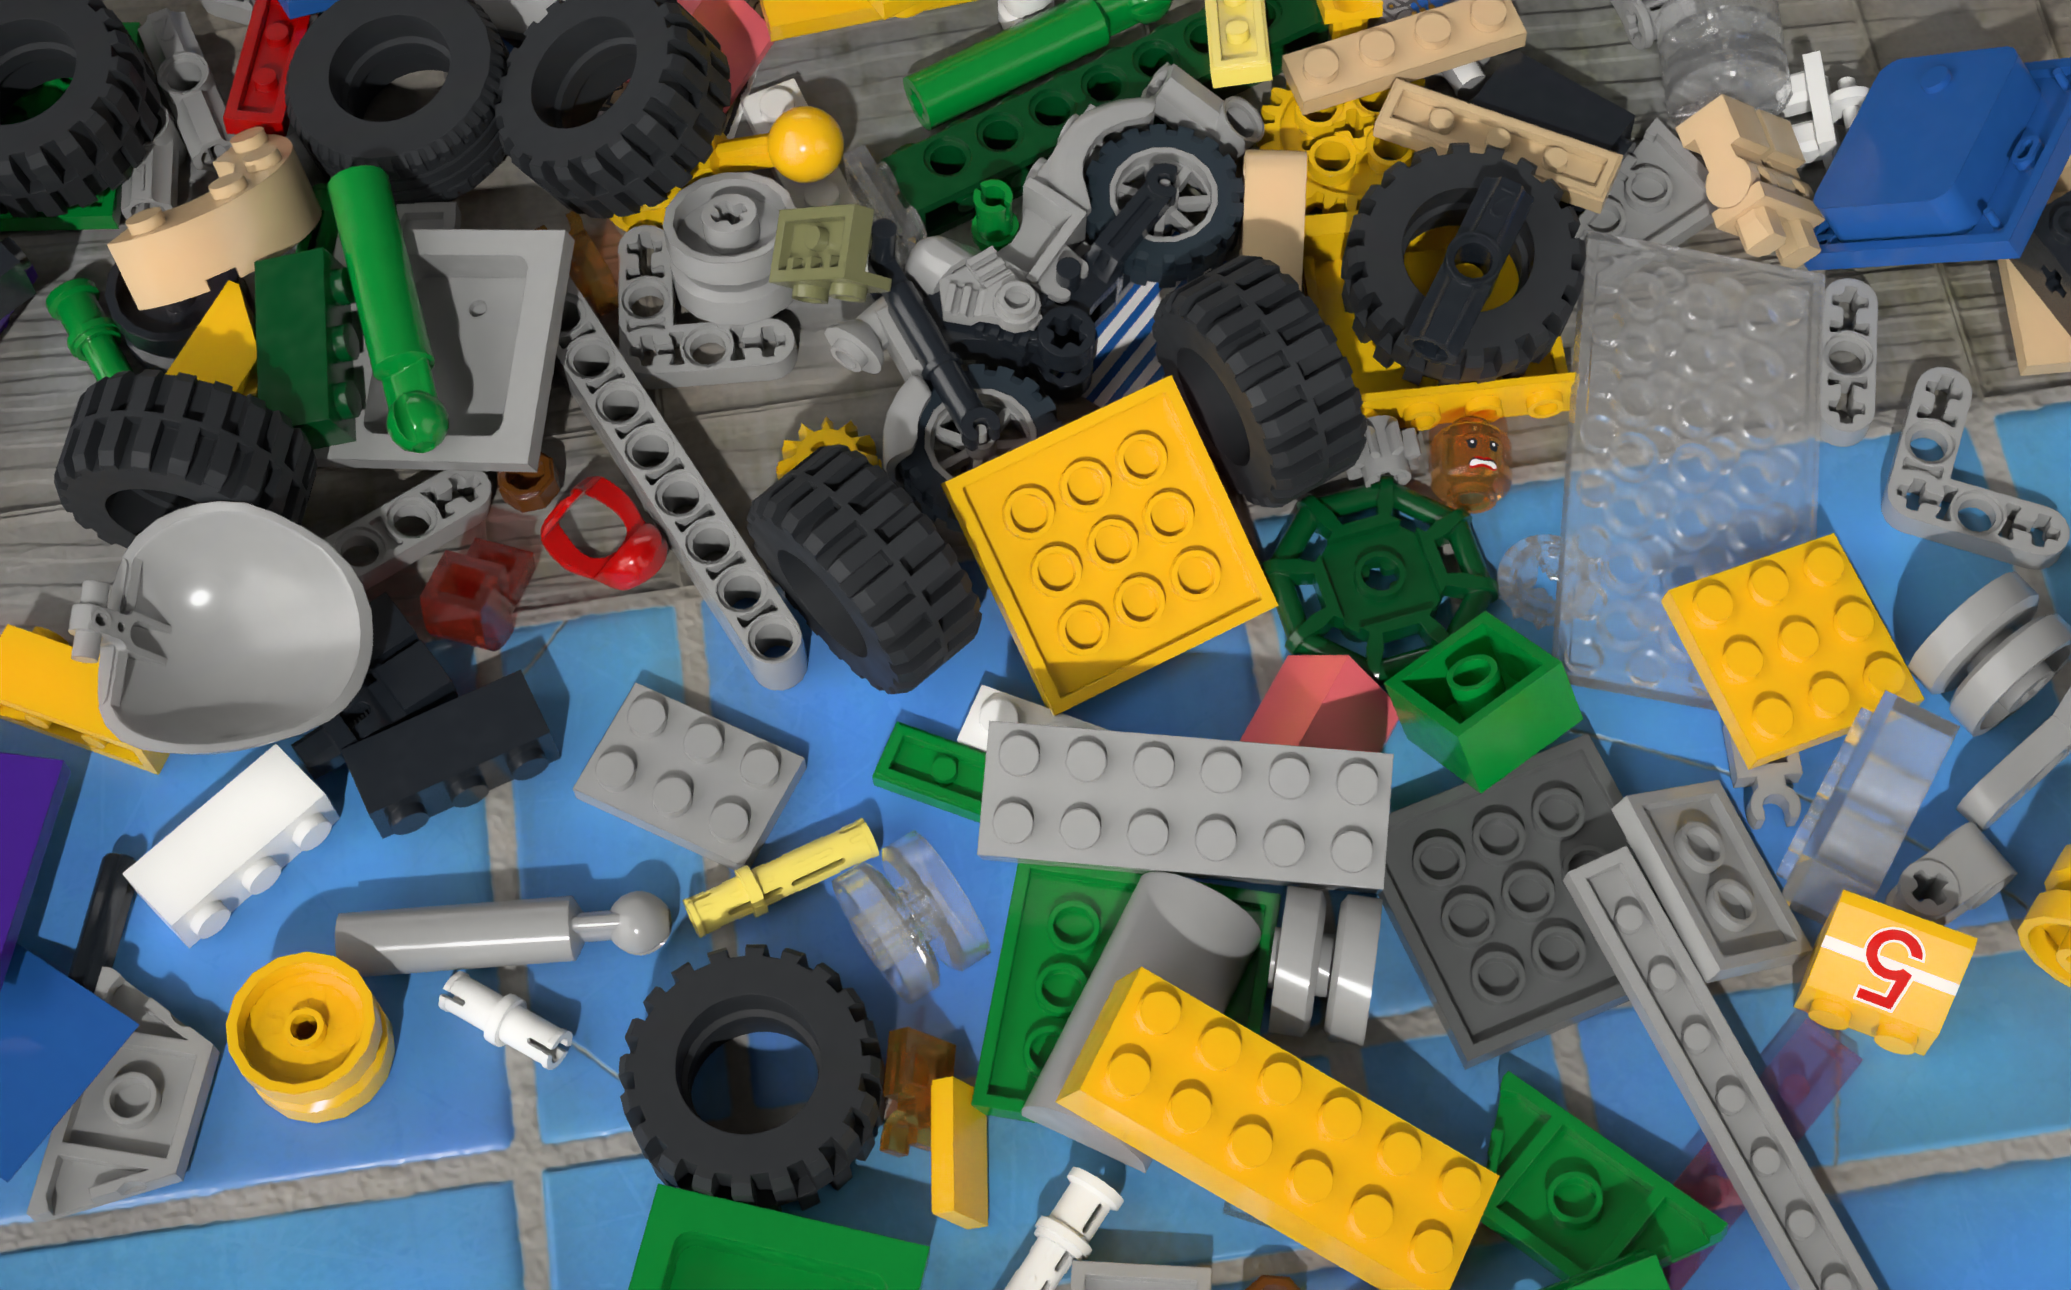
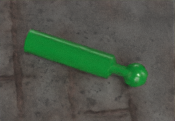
M1066 0L903 78V85L907 99L921 125L930 131L1107 46L1109 38L1138 23L1148 24L1157 22L1168 13L1173 0Z
M360 165L349 167L331 177L327 184L373 376L382 382L389 410L387 414V432L392 441L404 451L426 453L439 446L446 437L449 429V413L437 396L431 372L435 366V358L389 177L382 168L376 166Z

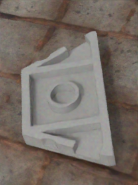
M102 966L94 994L140 1025L53 1128L26 1213L34 1221L48 1222L179 1183L185 1177L220 1052L210 1041L190 1026L184 1025L169 1010L153 998L147 997L110 967Z

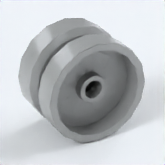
M724 172L698 179L680 190L666 207L663 230L666 247L671 257L670 269L674 289L680 304L695 317L719 325H746L771 318L791 305L794 300L791 298L793 289L769 283L779 210L796 208L790 193L773 179L750 172Z
M2015 571L2005 573L1989 582L1961 604L1928 636L1915 652L1908 665L1910 673L1932 695L1953 691L1957 688L1951 699L1949 710L1952 716L1973 737L1988 732L2020 709L2071 658V626L2058 613L2040 616L2032 620L2037 612L2039 594Z
M1288 886L1282 927H1275L1267 988L1273 989L1268 1032L1302 1037L1310 1029L1314 996L1327 998L1324 1032L1328 1040L1363 1046L1376 964L1383 899L1348 894L1340 903L1336 934L1323 933L1327 900L1322 890Z

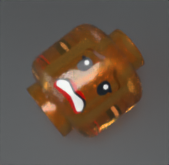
M1466 416L1455 420L1452 425L1443 428L1433 437L1430 448V485L1434 494L1440 500L1446 502L1449 507L1453 509L1463 507L1469 514L1482 513L1491 510L1496 505V502L1509 493L1512 484V444L1503 430L1490 425L1484 418Z

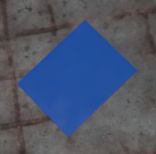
M16 943L0 992V1178L7 1183L140 1025L18 943Z

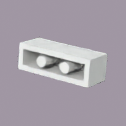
M275 744L122 874L148 906L190 949L200 939H206L218 933L228 922L231 912L251 895H257L269 889L279 878L281 869L302 851H309L320 845L329 835L332 825L340 818L326 794Z

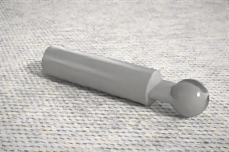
M634 891L623 895L613 904L610 910L583 912L573 896L339 913L336 919L335 951L336 957L357 970L361 977L576 961L586 942L612 941L623 951L642 956L655 952L665 944L672 931V919L669 907L660 898L645 891Z

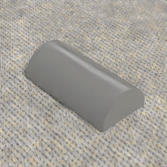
M1148 872L1143 874L1021 1111L1022 1116L1146 1174L1153 1158L1055 1101L1115 982L1139 967H1144L1224 1014L1261 940V931L1255 920L1232 900L1199 882L1166 872Z

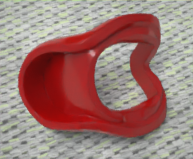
M589 476L573 487L570 491V496L564 498L556 505L541 527L540 536L544 548L564 569L573 574L596 580L617 590H629L649 580L664 565L668 554L667 541L659 529L652 523H646L630 497L618 486L602 476ZM584 495L592 497L612 509L625 524L627 530L625 540L617 551L607 557L592 558L583 554L575 547L559 524L569 509Z

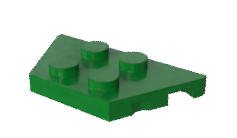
M1507 1071L1503 1076L1495 1126L1492 1128L1487 1152L1488 1161L1486 1166L1487 1169L1500 1177L1480 1221L1556 1277L1564 1280L1642 1248L1655 1253L1661 1268H1664L1721 1242L1727 1235L1728 1223L1510 1071Z

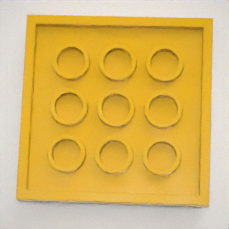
M1172 375L941 483L943 491L1045 707L1051 710L1053 716L1279 606Z

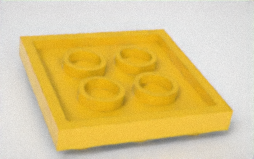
M1834 533L1668 590L1661 599L1664 609L1748 770L1915 710L1925 700Z

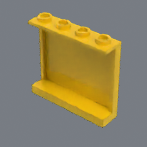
M1358 211L1305 216L1302 273L1305 296H1309L1317 306L1319 316L1325 325H1329L1337 338L1336 344L1342 356H1346L1353 371L1351 374L1355 387L1359 388L1363 401L1360 407L1361 413L1366 416V419L1378 415H1389L1398 420L1399 428H1415L1416 431H1424L1434 428L1438 424L1468 421L1471 424L1483 425L1503 417L1529 415L1533 418H1549L1562 411H1571L1578 376L1577 372L1568 373L1561 336L1557 337L1551 351L1539 364L1530 362L1525 375L1519 378L1503 379L1500 376L1495 381L1479 384L1477 382H1459V385L1437 386L1438 380L1422 376L1420 385L1417 386L1402 379L1405 368L1395 361L1386 369L1373 358L1376 344L1372 340L1367 343L1359 341L1352 329L1355 314L1345 312L1341 295L1345 283L1344 279L1341 278L1342 259L1354 215L1358 214ZM1443 226L1426 231L1413 239L1405 251L1404 265L1415 287L1425 297L1442 264L1447 247L1456 236L1460 226ZM1508 255L1493 291L1481 312L1497 308L1514 296L1518 287L1519 277L1510 255ZM1462 263L1456 265L1458 271L1466 277L1479 278L1484 276L1481 270L1473 264Z

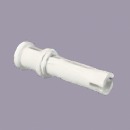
M1073 1167L1067 1175L1070 1185L1049 1217L1041 1215L1035 1224L1036 1230L1034 1235L1037 1237V1240L1004 1290H1055L1064 1274L1071 1267L1072 1260L1082 1261V1259L1086 1260L1092 1252L1089 1245L1090 1240L1109 1211L1119 1210L1124 1202L1122 1196L1093 1174L1081 1168Z

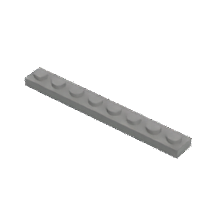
M1627 845L1567 872L1563 880L1564 884L1790 1289L1879 1290Z

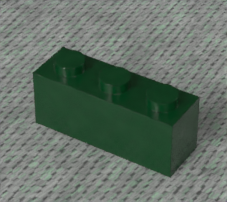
M324 247L255 261L258 398L265 401L266 407L270 410H280L292 421L293 428H301L313 450L356 441L355 418L360 416L362 404L359 391L354 384L353 361L358 359L360 350L357 334L352 327L351 304L355 303V298L347 267H344Z

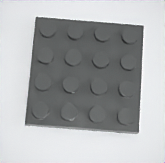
M1588 733L1535 754L1481 794L1467 783H1464L1389 814L1384 890L1378 896L1380 899H1383L1382 904L1465 1070L1630 1001L1563 882L1567 872L1627 845L1660 903L1654 888L1611 810L1623 799V796ZM1660 903L1662 909L1664 910L1666 916L1668 917L1670 923L1672 924V922H1671V920H1670L1668 914L1666 913V911H1665L1663 905Z

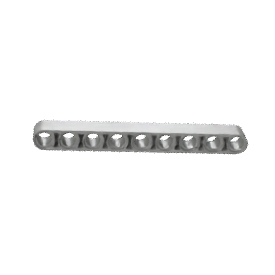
M569 276L560 330L568 326L575 327L571 330L560 332L554 368L659 531L665 537L668 545L754 678L763 687L770 690L784 691L796 686L803 680L808 667L807 654L799 624ZM595 370H605L596 376H586ZM634 414L629 420L623 422L614 421L619 416ZM654 459L665 460L655 467H643L648 461ZM683 505L696 506L690 512L684 514L672 513L676 508ZM714 551L727 553L721 559L715 561L702 560L704 556ZM744 598L758 600L756 604L746 609L732 607L737 601ZM774 646L790 648L786 654L777 658H769L763 655L764 652Z

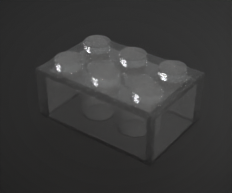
M1886 690L1874 712L1861 707L1775 874L1787 880L1781 893L1790 909L1824 925L1843 889L1873 900L1960 728L1959 725Z

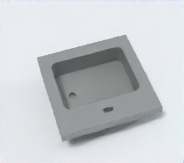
M402 229L435 358V366L431 372L437 396L449 413L447 435L439 446L426 453L404 451L392 441L387 432V414L389 410L381 381H378L373 376L356 303L351 304L352 327L357 334L360 350L358 359L353 361L354 384L359 391L362 404L361 414L355 418L356 441L314 449L317 467L537 472L575 240L566 230ZM338 233L334 258L344 267H347Z

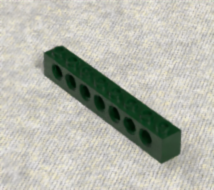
M1265 0L1272 76L1275 77L1283 73L1282 55L1327 42L1329 24H1324L1316 0ZM1204 6L1201 11L1182 20L1160 25L1149 35L1124 47H1113L1104 52L1098 59L1072 71L1059 72L1051 77L1048 82L1021 95H1010L1002 99L995 107L969 119L956 120L943 131L920 142L900 146L890 156L881 159L885 194L917 243L927 237L940 235L972 220L976 215L973 193L976 188L981 191L980 183L990 179L1001 180L1011 188L1013 200L1023 196V185L1030 169L1039 158L1049 159L1058 145V138L1064 125L1072 115L1077 114L1080 116L1090 104L1097 107L1119 99L1141 97L1143 90L1153 78L1151 76H1154L1167 62L1171 65H1177L1222 100L1239 94L1262 82L1213 89L1209 53H1203L1209 52L1206 10ZM1156 116L1154 117V124H1165ZM1048 124H1060V125L1049 126ZM997 148H1008L1006 150H994ZM946 172H956L952 175H942Z

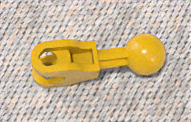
M798 106L782 113L773 123L769 133L727 139L722 132L721 136L715 135L711 143L714 151L706 163L699 162L690 172L693 178L682 189L698 179L724 172H745L775 167L784 177L795 182L813 183L820 181L833 173L842 159L844 151L842 131L835 119L824 110L813 106ZM675 186L666 193L668 199L655 207H648L645 204L641 206L640 213L625 217H618L614 214L610 220L625 232L641 225H652L663 230L666 207L682 189Z

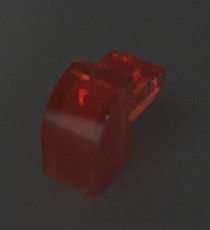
M476 537L466 555L445 550L420 595L424 624L428 633L435 637L492 652L501 649L514 631L512 613L536 569L534 552Z

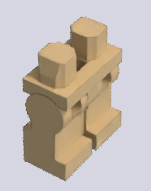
M1721 94L1675 128L1683 148L1701 154L1709 173L1705 184L1707 197L1713 205L1719 207V209L1711 213L1716 228L1739 236L1745 253L1761 257L1775 251L1781 266L1796 269L1821 252L1813 228L1824 222L1825 219L1814 204L1813 190L1809 184L1800 180L1797 168L1806 161L1790 121L1761 109L1755 111L1754 106Z

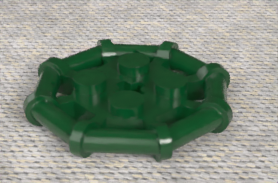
M1381 475L1380 481L1371 484V487L1367 488L1365 485L1317 498L1309 494L1297 502L1298 512L1272 557L1261 564V569L1279 605L1276 609L1287 637L1285 648L1291 655H1349L1379 686L1384 685V682L1487 610L1489 604L1499 598V583L1490 577L1470 526L1472 516L1463 507L1453 509L1394 482V476ZM1376 507V515L1345 524H1341L1337 519L1338 517ZM1393 509L1431 527L1427 531L1416 527L1415 533L1400 526L1401 520L1392 516ZM1314 532L1319 533L1327 540L1322 555L1319 554L1315 562L1299 559ZM1445 544L1451 545L1461 573H1447L1438 548ZM1373 568H1379L1384 576L1394 575L1397 579L1390 583L1387 590H1376L1365 583L1369 580L1370 570ZM1296 585H1313L1322 608L1308 619L1295 588ZM1444 596L1462 600L1447 630L1434 619L1438 606ZM1332 627H1335L1341 631L1346 639L1352 642H1367L1365 657L1324 638V635ZM1418 634L1426 644L1425 647L1383 658L1384 643Z

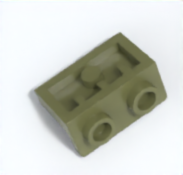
M854 203L779 210L769 283L793 289L792 299L813 304H828L829 297L842 301L862 303L866 302L867 293L890 292L892 279L865 271L867 257L872 246L871 230L874 209Z

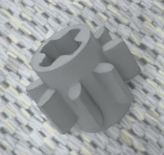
M1389 415L1367 418V430L1364 434L1367 439L1366 444L1356 464L1346 470L1348 479L1355 480L1363 477L1367 488L1371 487V484L1380 481L1381 475L1394 476V482L1405 486L1412 477L1410 470L1420 468L1418 457L1422 453L1416 429L1408 428L1400 431L1398 420Z

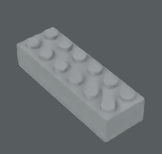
M989 721L977 855L981 859L989 861L1141 874L1166 872L1188 878L1380 894L1384 890L1394 754Z

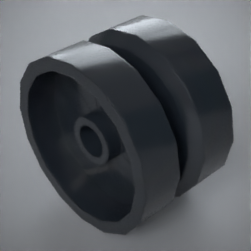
M116 262L108 273L105 298L111 316L120 333L125 337L134 358L144 369L162 370L164 374L167 373L228 280L240 285L256 319V307L252 293L243 277H239L235 268L207 279L211 289L207 293L173 304L140 311Z

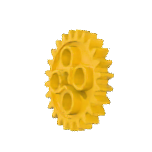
M1418 79L1410 83L1424 87L1425 79ZM1287 80L1286 90L1273 87L1270 105H1263L1261 109L1264 136L1257 143V146L1263 150L1307 152L1305 216L1316 207L1322 209V214L1358 211L1361 199L1370 186L1381 185L1384 171L1398 161L1404 162L1407 167L1411 166L1414 152L1417 151L1373 136L1374 123L1380 112L1370 110L1381 111L1391 88L1303 116ZM1311 120H1322L1324 122H1314ZM1390 157L1397 160L1388 161L1382 158ZM1324 168H1335L1338 171H1328Z

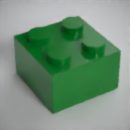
M1486 610L1384 682L1407 739L1480 794L1583 720L1562 661Z

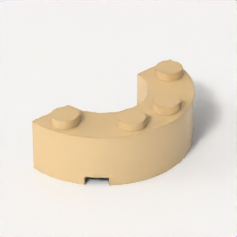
M254 127L242 131L230 139L232 147L212 162L219 178L208 186L210 192L188 203L163 212L160 207L148 208L132 215L126 220L125 223L128 228L109 242L107 246L139 311L173 304L211 291L207 279L232 268H235L239 277L242 278L255 271V261L283 255L302 241L315 228L321 218L322 209L291 140L281 135L266 134L263 127Z

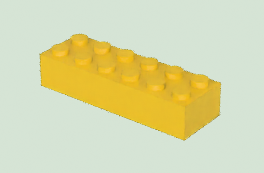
M1142 966L1115 982L1055 1101L1379 1290H1450L1500 1177Z

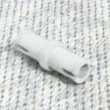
M463 971L453 974L444 985L443 989L455 996L450 998L445 994H441L438 1003L440 1009L450 1012L484 1031L485 1040L497 1047L507 1044L542 1064V1067L548 1070L555 1069L566 1057L568 1051L559 1048L557 1045L561 1043L565 1046H571L572 1032L560 1028L528 1010L524 999L511 993L503 996L472 979L469 974Z

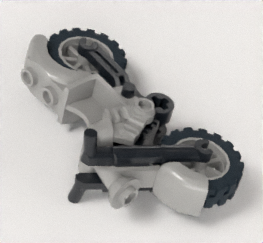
M1126 98L1108 102L1097 107L1090 104L1080 116L1077 114L1072 115L1064 125L1058 138V145L1049 159L1039 158L1030 169L1023 185L1021 228L1013 241L998 252L993 246L981 251L948 237L939 235L927 237L917 242L911 250L906 262L905 272L903 273L895 259L896 224L887 218L878 219L873 223L868 271L869 273L892 279L890 292L870 293V298L873 301L871 306L854 320H844L832 324L826 329L824 334L828 343L832 346L830 349L832 356L842 366L853 372L863 370L872 374L879 373L884 362L883 351L885 349L888 350L905 383L896 393L885 419L882 437L884 469L895 485L902 487L913 499V502L917 500L921 504V512L926 514L932 521L935 522L939 518L946 522L948 529L963 533L941 486V483L954 478L950 473L961 468L962 474L998 457V455L1007 453L1063 426L1062 420L1058 421L1057 408L1052 399L1059 401L1074 400L1082 396L1089 389L1093 373L1095 328L1115 309L1134 284L1146 286L1147 281L1158 282L1159 288L1176 287V282L1186 280L1189 283L1203 275L1209 268L1213 270L1225 262L1226 252L1228 250L1232 252L1235 248L1244 210V184L1242 177L1236 178L1237 166L1229 154L1223 156L1219 152V144L1213 139L1206 136L1202 140L1194 136L1195 130L1179 126L1178 131L1166 130V124H1154L1156 99ZM1187 183L1201 194L1200 196L1179 197L1180 192ZM1207 211L1205 219L1195 226L1181 212ZM1175 227L1182 234L1172 237V229ZM967 362L973 363L968 365L967 371H963L962 364L966 365ZM1053 370L1066 373L1060 379L1053 375ZM1032 374L1036 375L1037 383L1029 378ZM1040 389L1044 392L1045 395H1047V397H1042V395L1039 393ZM1008 423L1023 435L1022 439L998 440L1000 433ZM935 442L951 446L955 455L938 463L934 453Z

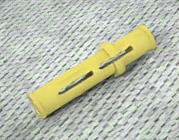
M860 818L842 827L840 830L798 847L766 864H761L751 870L748 865L734 871L735 877L682 901L699 938H702L706 934L752 913L757 918L769 912L767 906L797 891L804 890L830 878L851 866L879 856V850L867 823L864 822L863 818Z

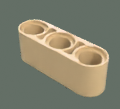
M1245 149L1243 162L1244 210L1240 227L1239 256L1262 257L1263 260H1271L1279 265L1282 274H1289L1299 284V290L1302 292L1307 152Z

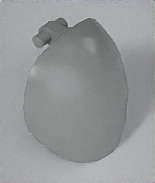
M216 501L199 503L175 510L156 519L135 537L123 554L112 587L108 608L107 602L110 585L94 580L83 582L80 604L72 606L68 632L74 636L71 659L82 663H97L99 659L98 708L106 727L121 742L138 749L154 752L188 755L221 754L260 747L303 734L330 721L349 705L362 687L373 651L372 610L363 584L351 565L328 542L306 528L272 511L245 502Z

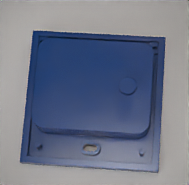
M2004 46L1903 58L1884 67L1873 82L1814 195V204L1825 221L1813 228L1821 252L1804 263L1808 271L2020 258L2071 155V57L2024 63L2013 47Z

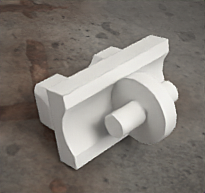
M1819 50L1802 55L1805 71L1793 73L1773 81L1782 118L1812 111L1813 120L1791 126L1806 161L1805 163L1823 160L1827 172L1841 145L1837 125L1845 126L1846 133L1848 132L1870 88L1856 86L1855 78L1847 76L1838 80V90L1832 93L1828 76L1825 75L1822 55Z

